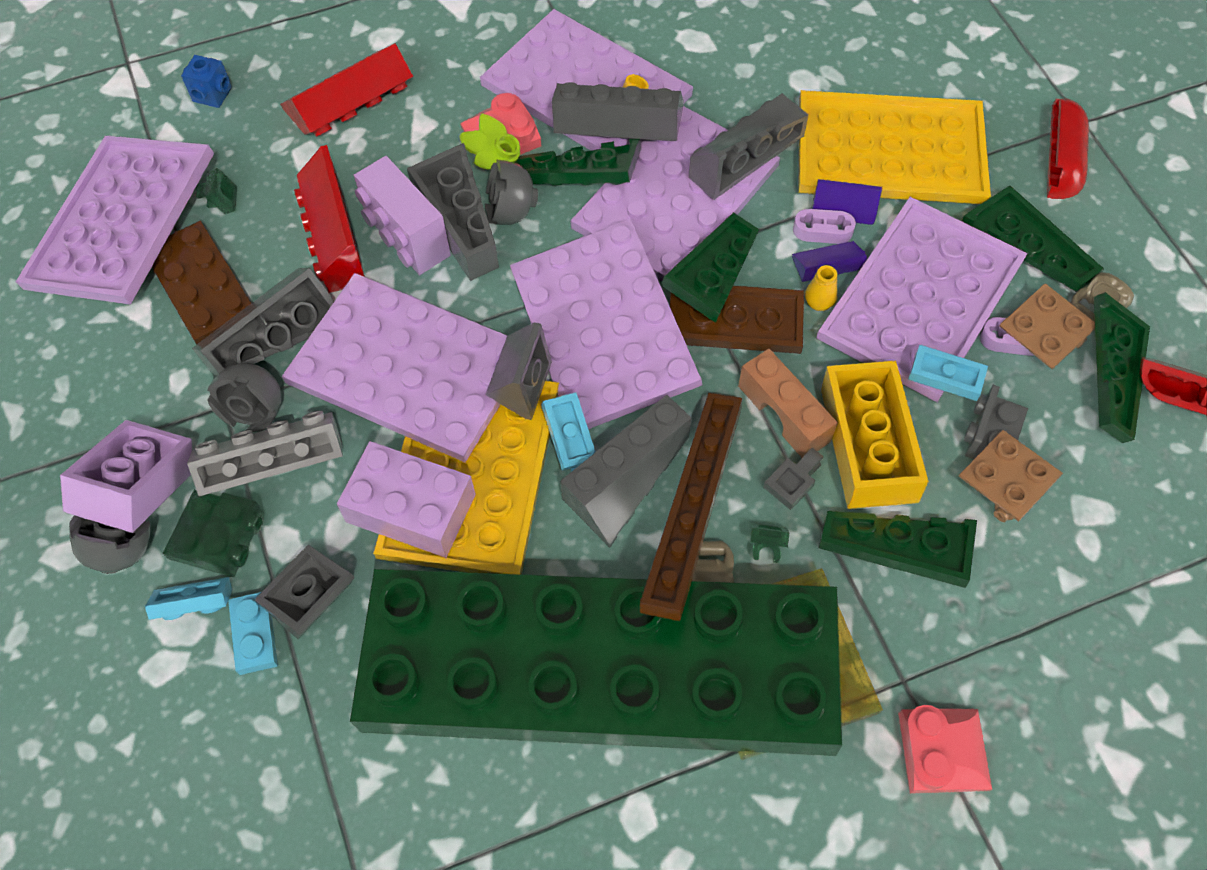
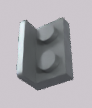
M994 384L987 395L981 393L973 413L979 416L976 423L971 421L963 441L969 443L965 456L975 459L1002 430L1018 440L1028 408L997 397L1000 387Z

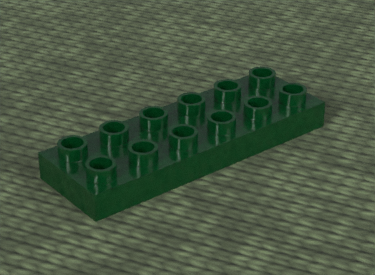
M374 569L350 722L361 733L837 756L842 747L837 587L692 581L681 620L677 621L640 613V601L648 579Z

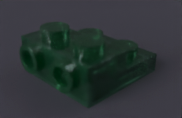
M194 489L162 554L169 560L234 578L239 567H242L247 561L250 542L254 534L259 533L262 528L264 512L256 501L224 492L221 496L214 494L199 496L197 490Z

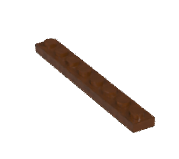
M708 393L640 601V613L677 621L681 620L741 413L743 398Z

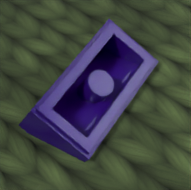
M818 179L812 209L847 212L853 216L856 223L873 225L876 220L882 187Z
M854 241L794 253L792 258L801 281L806 282L811 281L818 269L824 265L835 268L837 275L860 270L867 260V255Z

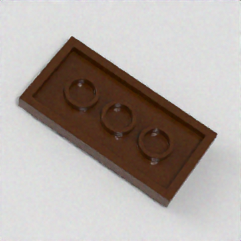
M201 220L168 236L152 268L197 345L249 306L251 302Z
M733 285L716 323L671 292L670 309L688 346L755 351L770 349L772 352L801 354L804 290Z

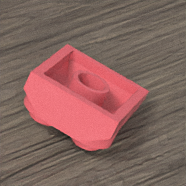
M512 93L497 95L493 98L490 108L461 123V128L464 132L479 130L480 114H486L500 121L505 126L507 133L513 135L519 141L520 155L541 147V137L534 119L520 98Z
M921 705L915 709H902L898 713L910 793L992 790L978 709H938L931 705Z

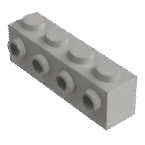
M315 411L304 415L301 421L290 424L287 420L278 421L268 425L267 430L253 434L252 430H246L232 435L231 440L217 443L216 440L202 442L195 446V450H192L187 465L198 495L203 496L342 457V441L333 413L324 414L323 411Z

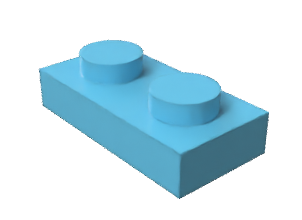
M919 345L908 380L977 401L981 395L988 366Z
M577 392L542 402L541 406L561 470L565 471L578 467L596 451Z
M226 577L156 589L145 605L148 619L163 618L164 620H174L185 613L201 611V613L208 614L226 607L232 593L230 579Z
M261 592L228 600L235 671L239 675L278 666L272 616L255 601Z

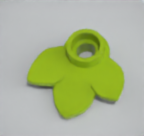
M480 114L479 130L462 132L459 135L461 143L465 145V149L470 153L476 154L474 164L480 168L491 170L492 164L497 163V159L514 163L520 156L519 141L513 135L507 133L505 126L500 121L489 115Z

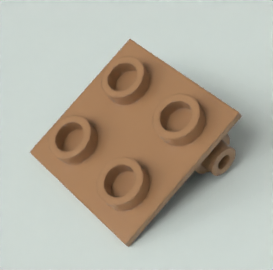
M1045 283L1008 316L999 327L1053 369L1075 348L1079 349L1087 341V337L1095 330V322Z
M1002 430L959 474V477L996 504L994 516L999 521L1006 522L1007 520L1016 519L1019 522L1063 473Z

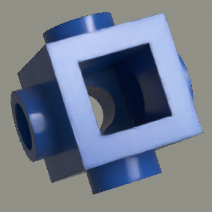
M194 55L181 75L192 102L220 108L232 88L222 61L214 58Z

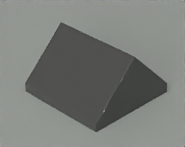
M534 322L507 336L485 394L528 420L533 418L552 363L541 323Z
M307 545L256 597L255 601L294 637L299 639L352 583L354 576L310 545Z

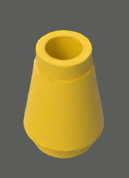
M821 266L805 290V299L812 309L825 311L837 301V271L832 266Z

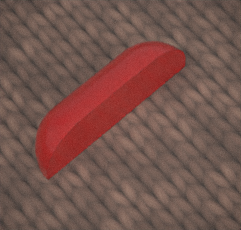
M1068 98L1055 99L1052 104L1047 198L1067 199L1077 195L1083 189L1087 180L1089 120L1083 107Z
M1146 357L1142 358L1140 365L1141 379H1143L1142 382L1146 389L1154 397L1163 402L1207 415L1206 374Z

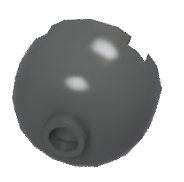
M497 159V163L492 164L488 176L486 193L490 194V204L485 203V212L488 222L491 224L512 225L521 222L528 215L530 207H536L538 189L533 188L531 176L521 165Z
M245 362L226 367L214 378L207 390L210 391V396L207 399L208 404L220 419L233 427L237 422L250 425L246 430H252V432L263 431L268 425L272 424L282 402L280 385L276 379L264 368Z
M74 515L69 522V538L72 552L81 564L105 574H112L127 569L142 558L148 547L150 522L149 520L147 522L144 521L132 533Z

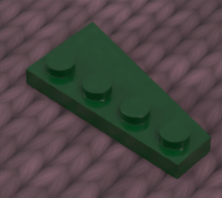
M631 138L628 145L615 147L614 141L601 143V149L584 151L583 146L570 148V150L556 156L554 151L519 156L514 163L521 165L528 171L533 180V185L551 184L558 186L576 183L582 185H591L593 183L619 185L630 183L642 147L640 139Z
M1010 185L965 214L962 222L1026 252L1025 262L1075 292L1087 286L1093 277L1104 270L1100 264Z
M733 212L664 276L661 286L716 323L760 229Z
M1104 292L1094 296L1099 427L1121 443L1135 440L1143 383L1142 375H1140V365L1142 358L1146 357L1150 326Z
M827 511L818 548L966 588L971 575L977 520L964 519L962 523L947 522L946 518L931 517L929 521L910 520L909 516L894 515L892 519L877 518L872 513Z

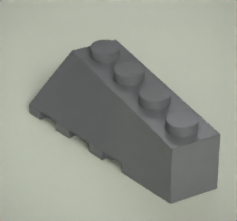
M573 82L557 83L552 98L554 133L677 141L684 100L681 91H672L667 88L656 90L640 89L636 86L624 88L609 87L604 84L592 86L577 85Z
M783 93L771 101H766L756 112L750 116L743 117L737 125L727 132H721L715 140L705 147L695 150L690 156L688 178L715 200L804 137L808 114Z
M464 143L408 167L407 171L411 183L443 216L449 249L469 280L472 281L499 268L496 244L482 205L481 196L476 186Z
M298 268L192 349L215 376L233 364L243 362L255 364L268 356L292 348L293 345L307 340L332 306L334 300L310 268Z
M668 395L664 396L560 481L562 500L609 548L617 539V535L625 523L627 524L632 518L635 509L645 495L647 496L652 490L660 474L667 469L689 438L692 417Z

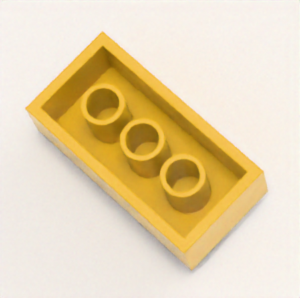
M884 361L827 366L821 393L825 409L838 422L832 442L847 508L919 503L929 481L897 362Z

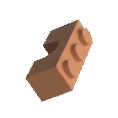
M767 349L742 366L738 387L759 411L767 405L775 410L783 424L782 436L801 458L811 448L819 451L831 442L838 422L770 349Z

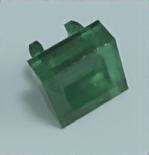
M216 168L207 171L206 183L197 186L196 197L198 199L206 197V206L208 208L217 207L224 214L235 211L237 186L220 169Z
M751 523L749 540L751 543H755L752 548L753 559L759 560L760 550L764 547H770L773 550L772 561L773 563H778L781 558L779 546L788 548L790 534L786 527Z

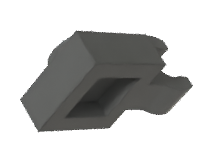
M811 448L797 464L787 458L764 482L763 488L791 510L814 486L816 480L811 475L821 466L820 461L824 456L814 448Z

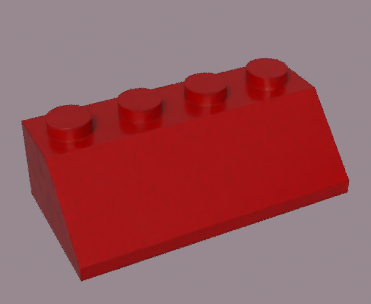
M396 43L282 102L280 105L304 135L313 132L317 137L330 130L332 127L329 123L337 118L344 122L357 115L355 110L357 107L365 104L366 108H369L381 102L382 98L380 95L390 90L391 94H395L406 88L407 84L405 81L412 78L413 75Z
M324 145L320 146L297 174L300 188L294 189L299 208L305 207L306 212L300 213L305 232L311 231L312 237L306 238L311 256H317L318 262L313 263L315 275L320 282L324 281L328 293L343 290L354 273L363 277L365 275L328 146Z

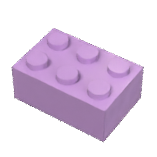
M387 156L382 157L354 174L357 185L355 194L364 208L361 210L362 217L370 227L375 226L379 230L381 239L388 247L393 246L397 250V255L405 267L411 266L420 276L451 256L443 216Z
M125 420L60 475L63 512L133 533L191 475L187 462L192 452V439Z
M369 441L337 502V506L345 522L446 558L476 493L470 475Z

